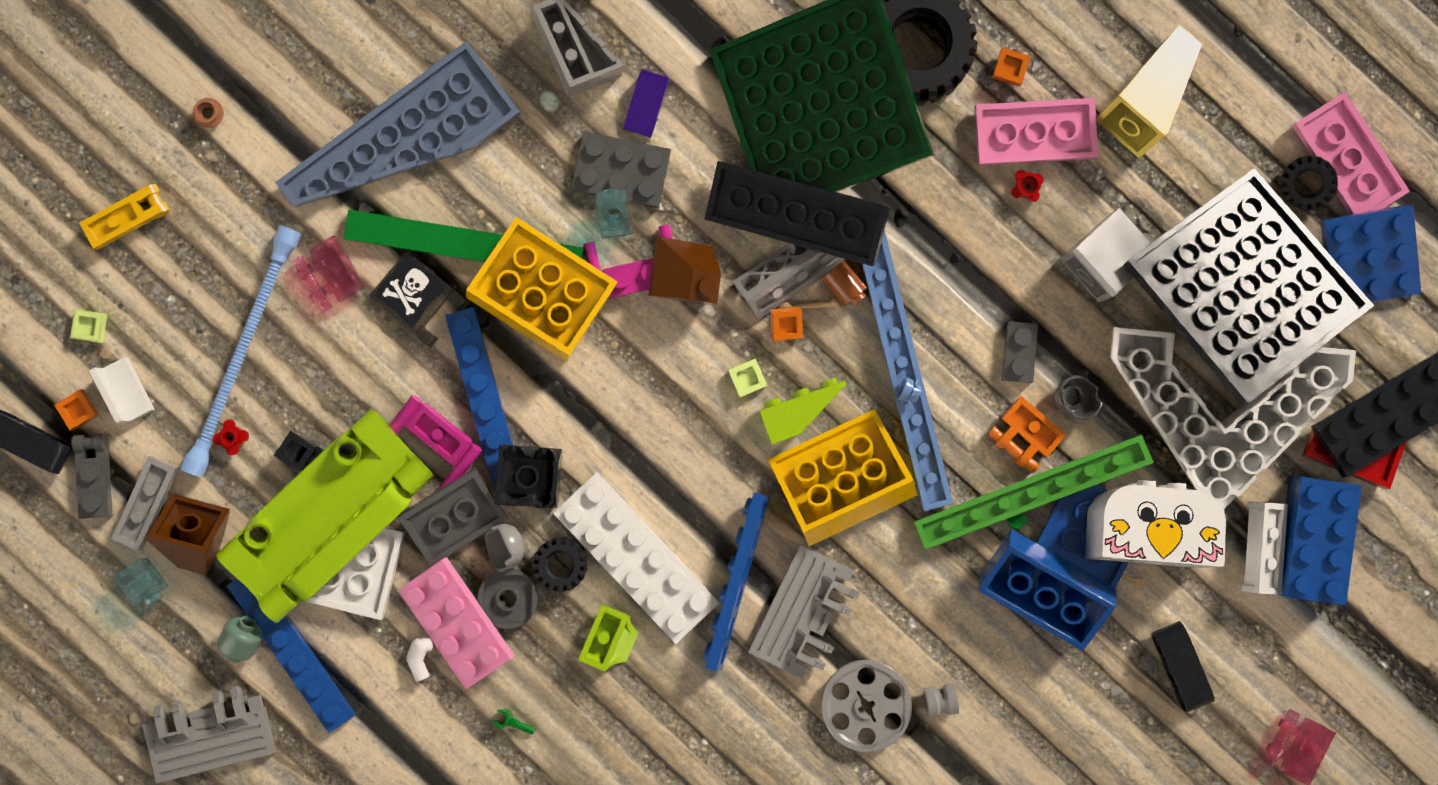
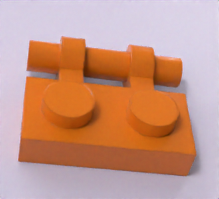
M1019 396L1000 418L1009 426L1005 432H1002L994 425L987 433L995 441L994 445L1000 450H1006L1015 458L1014 462L1021 468L1024 466L1031 473H1034L1040 466L1032 458L1033 455L1038 451L1045 458H1048L1067 436L1022 396ZM1016 434L1029 443L1024 450L1012 441Z

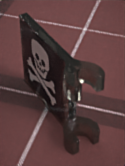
M408 251L402 255L369 295L419 340L431 348L439 338L425 326L442 305L448 300L457 309L463 310L469 303V301Z

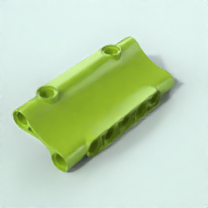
M371 408L348 431L339 435L247 522V525L216 554V557L257 598L263 613L273 622L278 623L299 602L309 600L409 505L411 497L434 475L405 445L388 423ZM345 443H350L355 446L356 450L351 455H344L339 451V448ZM255 527H262L267 531V535L260 538L255 537L251 530Z

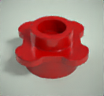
M1025 170L1017 171L1014 175L1016 182L1015 187L1011 189V195L1015 199L1022 197L1027 198L1030 202L1038 201L1040 198L1039 190L1044 182L1043 176L1039 173H1026ZM1026 183L1030 185L1029 189L1025 188Z
M226 420L221 431L214 434L213 443L225 448L228 455H236L239 452V448L248 441L249 433L236 426L235 421ZM229 435H233V440H229Z

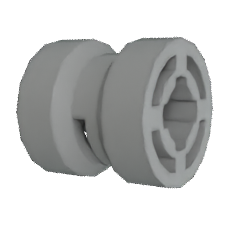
M954 684L944 685L941 689H935L934 687L923 689L928 718L938 717L940 713H947L949 715L959 714L958 697Z

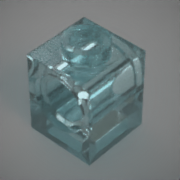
M607 189L602 193L596 194V208L602 239L632 235L626 191ZM610 209H617L620 211L617 214L607 213V211Z
M148 557L137 559L113 577L133 606L142 604L152 605L163 597L161 591L168 587V584Z

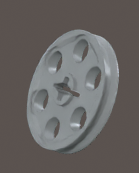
M858 660L842 666L829 678L822 693L821 711L828 731L840 744L855 751L874 752L889 747L903 735L911 718L912 703L906 684L892 668L873 660ZM867 667L874 671V679L869 684H863L858 680V672L862 668ZM891 682L900 686V694L894 699H889L884 695V687ZM837 683H845L849 688L848 695L843 699H837L832 695V687ZM857 691H860L862 697L868 702L874 701L871 705V712L876 719L875 721L865 710H858L862 705ZM837 713H844L849 718L848 725L843 729H837L832 725V718ZM889 713H896L901 718L900 725L895 729H889L884 725V718ZM863 728H870L875 733L874 740L869 744H863L858 740V733Z

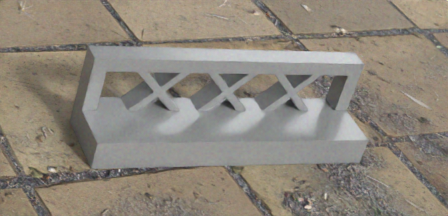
M788 243L732 282L759 320L769 313L770 309H775L846 259L812 249H807L801 255H794L795 251L801 246ZM777 263H784L783 267L777 272H770L771 267ZM752 280H759L758 285L748 292L744 288Z

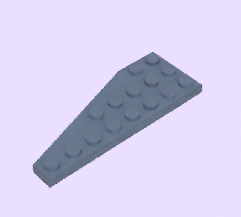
M466 41L275 183L292 206L297 208L473 150L521 115V112L468 41Z

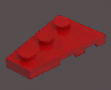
M1311 430L1302 456L1336 469L1314 431ZM1407 442L1350 476L1384 490L1391 489Z

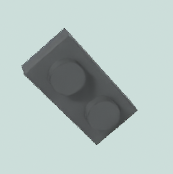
M1006 322L1001 381L1033 383L1038 324Z

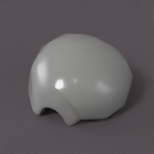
M506 523L493 526L492 530L485 534L486 548L493 566L499 572L517 566L524 556L525 543L523 536L514 526Z

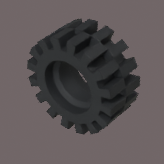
M1312 155L1299 157L1291 162L1284 170L1281 179V190L1284 198L1293 207L1300 208L1301 210H1316L1319 207H1324L1335 196L1338 187L1337 173L1331 163L1322 157ZM1306 171L1316 172L1322 179L1321 188L1314 194H1304L1297 187L1298 177Z
M556 537L546 541L538 548L533 558L534 563L532 564V569L535 571L534 576L540 581L539 584L542 587L548 588L549 591H558L560 593L572 590L584 579L588 570V557L585 555L584 548L578 545L575 540H570L567 537ZM556 553H564L572 561L571 571L565 576H557L549 568L550 558Z

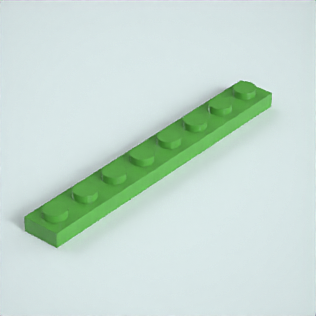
M1139 435L917 520L914 523L923 546L927 550L1148 466L1154 462L1143 436Z

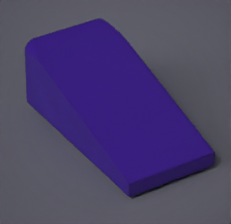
M641 69L624 123V130L652 138L670 83L669 78Z

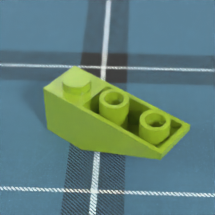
M835 377L819 383L821 387L819 390L809 392L807 387L791 393L793 398L791 400L781 402L779 397L764 402L765 409L759 410L770 444L772 445L800 435L846 385L845 380L838 383Z

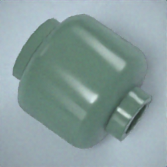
M251 617L230 618L225 623L218 637L217 646L225 659L232 662L245 661L255 654L262 640L263 633L260 626Z

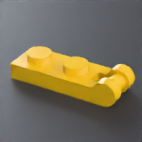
M148 185L79 222L92 248L99 250L152 220L167 215L170 209L166 202L161 201L159 197L161 192L157 185ZM148 200L151 208L144 211L141 203Z

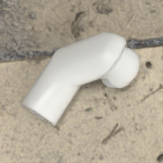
M423 636L421 639L416 638L412 641L406 656L407 663L416 682L430 676L423 661L426 652L431 651L433 648L432 641L427 636Z

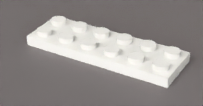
M598 472L553 513L675 644L720 603Z

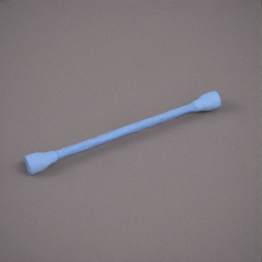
M282 225L278 226L273 238L272 263L268 267V273L265 274L264 284H261V291L258 292V298L254 302L255 305L252 306L251 316H248V323L245 324V330L242 331V337H240L239 344H237L238 348H235V355L231 358L232 362L229 363V369H227L226 376L222 380V387L218 390L219 394L216 395V401H214L213 408L209 412V419L205 422L206 426L203 427V433H201L195 445L185 455L180 467L186 473L198 477H203L209 464V449L212 444L210 439L213 438L214 428H217V421L220 420V414L223 413V407L226 406L227 396H230V389L233 388V382L236 381V375H238L239 368L243 364V357L246 356V350L249 349V343H251L252 336L256 332L255 329H257L258 322H260V315H263V308L266 307V301L269 300V294H271L272 287H274L273 283H276L275 280H277L276 276L279 275V269L282 268L281 266L283 263L285 264L287 257L298 245L302 234Z

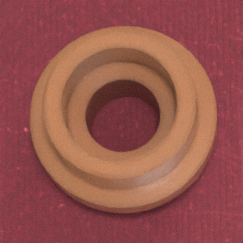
M212 98L199 100L193 108L195 121L205 128L217 126L224 116L222 105ZM208 109H213L214 113L211 118L205 117V112Z

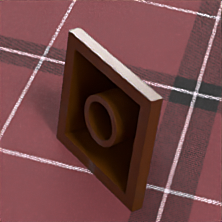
M657 236L648 296L699 305L717 304L721 272L713 246Z
M172 493L149 531L147 541L177 568L207 575L216 559V554L220 550L230 509Z

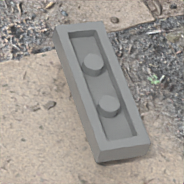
M148 456L112 535V540L137 551L143 550L147 541V535L154 525L178 473V467L153 456Z

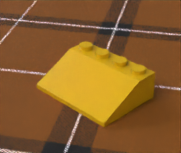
M516 217L466 289V298L565 362H568L618 282Z
M875 409L768 459L808 546L814 545L917 496L914 480Z

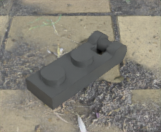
M105 433L94 434L93 437L87 438L85 435H75L72 438V449L75 453L78 519L112 517L107 435ZM88 449L95 450L96 458H88Z

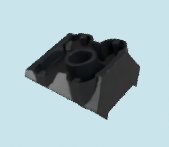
M500 444L495 505L558 508L563 458L562 449Z

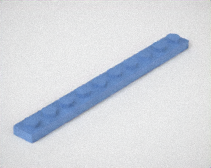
M884 230L876 265L873 267L865 264L861 265L922 509L926 511L951 505L953 500ZM905 377L912 380L917 378L918 385L922 387L921 394L916 403L910 402L908 406H904V402L896 398L898 389Z

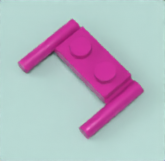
M669 224L658 227L660 237L673 239ZM595 242L583 244L587 262L618 282L608 299L649 290L653 258L601 270Z
M413 394L389 424L396 434L405 426L454 466L437 490L465 474L482 452L479 446L472 443L471 438L428 403L424 404L419 397Z

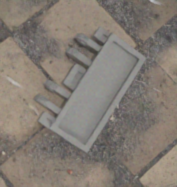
M800 544L753 639L748 653L801 679L808 667L797 662L796 659L824 670L826 664L821 659L812 657L802 652L806 642L823 652L832 653L834 649L832 645L810 635L809 632L811 630L821 636L824 635L834 613L823 608V604L850 616L852 610L849 606L838 603L828 598L832 588H835L850 598L858 599L860 595L858 591L835 580L836 577H839L849 582L854 570Z
M238 685L231 687L230 696L235 715L229 716L224 694L220 690L214 691L212 694L213 707L188 713L191 726L188 725L183 703L180 700L174 701L171 709L176 727L175 730H170L164 706H155L153 710L154 722L146 723L142 726L156 784L274 754L276 752L267 710L263 706L261 695L247 698L250 710L247 711L241 687Z

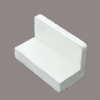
M123 357L104 368L94 367L89 370L117 424H130L155 411L129 358Z

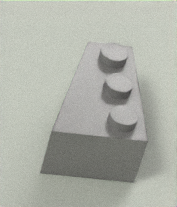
M546 0L532 6V21L567 97L622 76L625 65L619 58H615L605 47V43L593 34L586 26V22L565 0Z

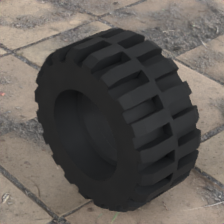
M882 0L892 31L902 23L921 21L933 26L944 40L945 54L942 61L935 68L918 71L905 67L917 105H924L926 101L934 103L941 100L944 95L951 94L961 84L975 60L973 58L974 54L977 51L978 42L974 40L977 30L975 24H970L969 22L972 16L967 8L962 10L959 7L961 0Z

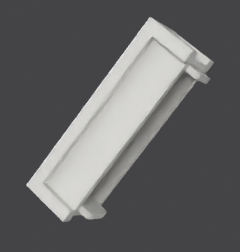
M1247 501L1249 520L1245 580L1241 591L1259 594H1282L1288 504Z

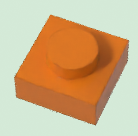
M1002 47L992 78L1020 87L1031 56Z
M799 306L770 309L771 338L773 341L803 338L802 309Z
M79 389L54 405L71 431L78 429L99 416L98 411L83 389Z

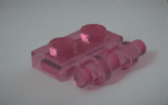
M335 235L309 249L314 261L307 264L303 255L292 261L297 269L295 273L299 280L305 282L311 293L309 295L313 304L317 303L322 313L332 308L327 298L329 295L334 293L337 300L342 302L366 288V285ZM319 270L327 281V284L322 287L314 276Z
M1289 709L1285 718H1281L1277 725L1280 728L1273 742H1269L1265 749L1268 752L1263 763L1274 768L1280 757L1284 760L1279 771L1306 785H1310L1336 732L1307 717L1304 718L1301 726L1298 727L1296 723L1301 714ZM1292 733L1296 736L1289 750L1286 751L1284 747Z

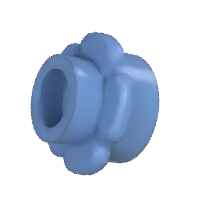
M907 377L903 379L896 398L904 402V406H908L910 402H917L922 387L918 385V379L912 380Z

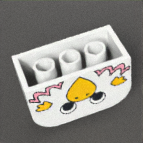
M1138 480L1137 483H1128V486L1105 491L1096 496L1088 508L1085 559L1191 568L1224 567L1226 536L1224 510L1212 495L1199 490L1186 489V484L1167 483V485H1158L1156 487V481Z

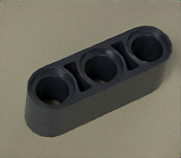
M0 410V448L43 470L60 474L72 451V445L13 414Z
M1178 621L1151 632L1153 643L1184 712L1188 713L1214 702L1213 691L1182 622Z

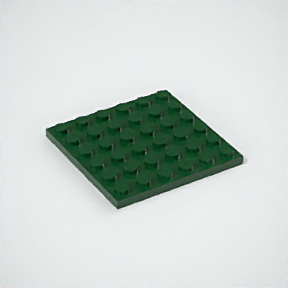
M825 0L710 49L750 169L840 192L934 156L882 0Z

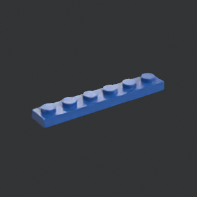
M472 307L447 314L445 318L493 487H496L500 444H514L477 312Z
M753 493L752 498L748 497L744 507V515H747L744 527L740 526L736 536V544H739L736 556L732 555L729 561L728 573H731L728 585L724 584L719 601L723 602L720 614L716 613L711 630L715 631L712 643L708 642L704 651L703 659L707 660L706 669L717 672L723 668L768 506L769 496Z
M235 579L228 584L227 587L247 616L254 619L260 626L263 639L327 732H332L355 716L356 713L289 616L286 615L278 623L273 622L263 613L257 598L241 581Z

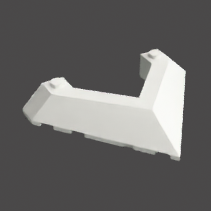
M1113 327L1111 360L1194 488L1212 495L1221 504L1223 510L1256 480L1255 477L1263 469H1267L1301 434L1300 431L1326 409L1331 403L1330 401L1342 389H1345L1353 381L1356 350L1320 347L1245 407L1241 406L1220 423L1172 364L1175 333Z

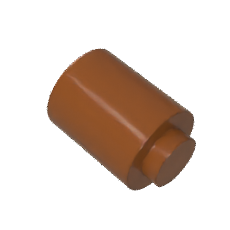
M844 260L821 279L844 307L847 304L854 307L866 297L863 292L867 288L866 285Z

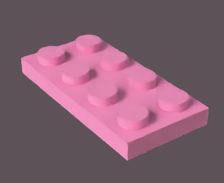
M1346 92L1291 125L1309 154L1322 157L1330 162L1335 169L1338 178V187L1335 194L1349 215L1384 209L1410 192Z
M1095 98L977 104L974 107L978 166L1087 160L1099 157Z
M447 557L398 590L465 689H468L515 656Z

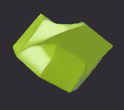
M602 603L578 661L604 672L612 665L626 662L639 633L631 624L630 615Z

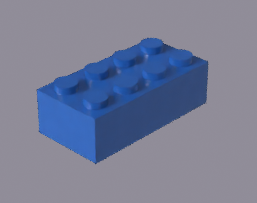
M1289 476L1286 497L1288 507L1282 594L1277 595L1346 606L1362 485Z
M1012 529L980 573L979 592L1084 651L1116 608L1115 588Z

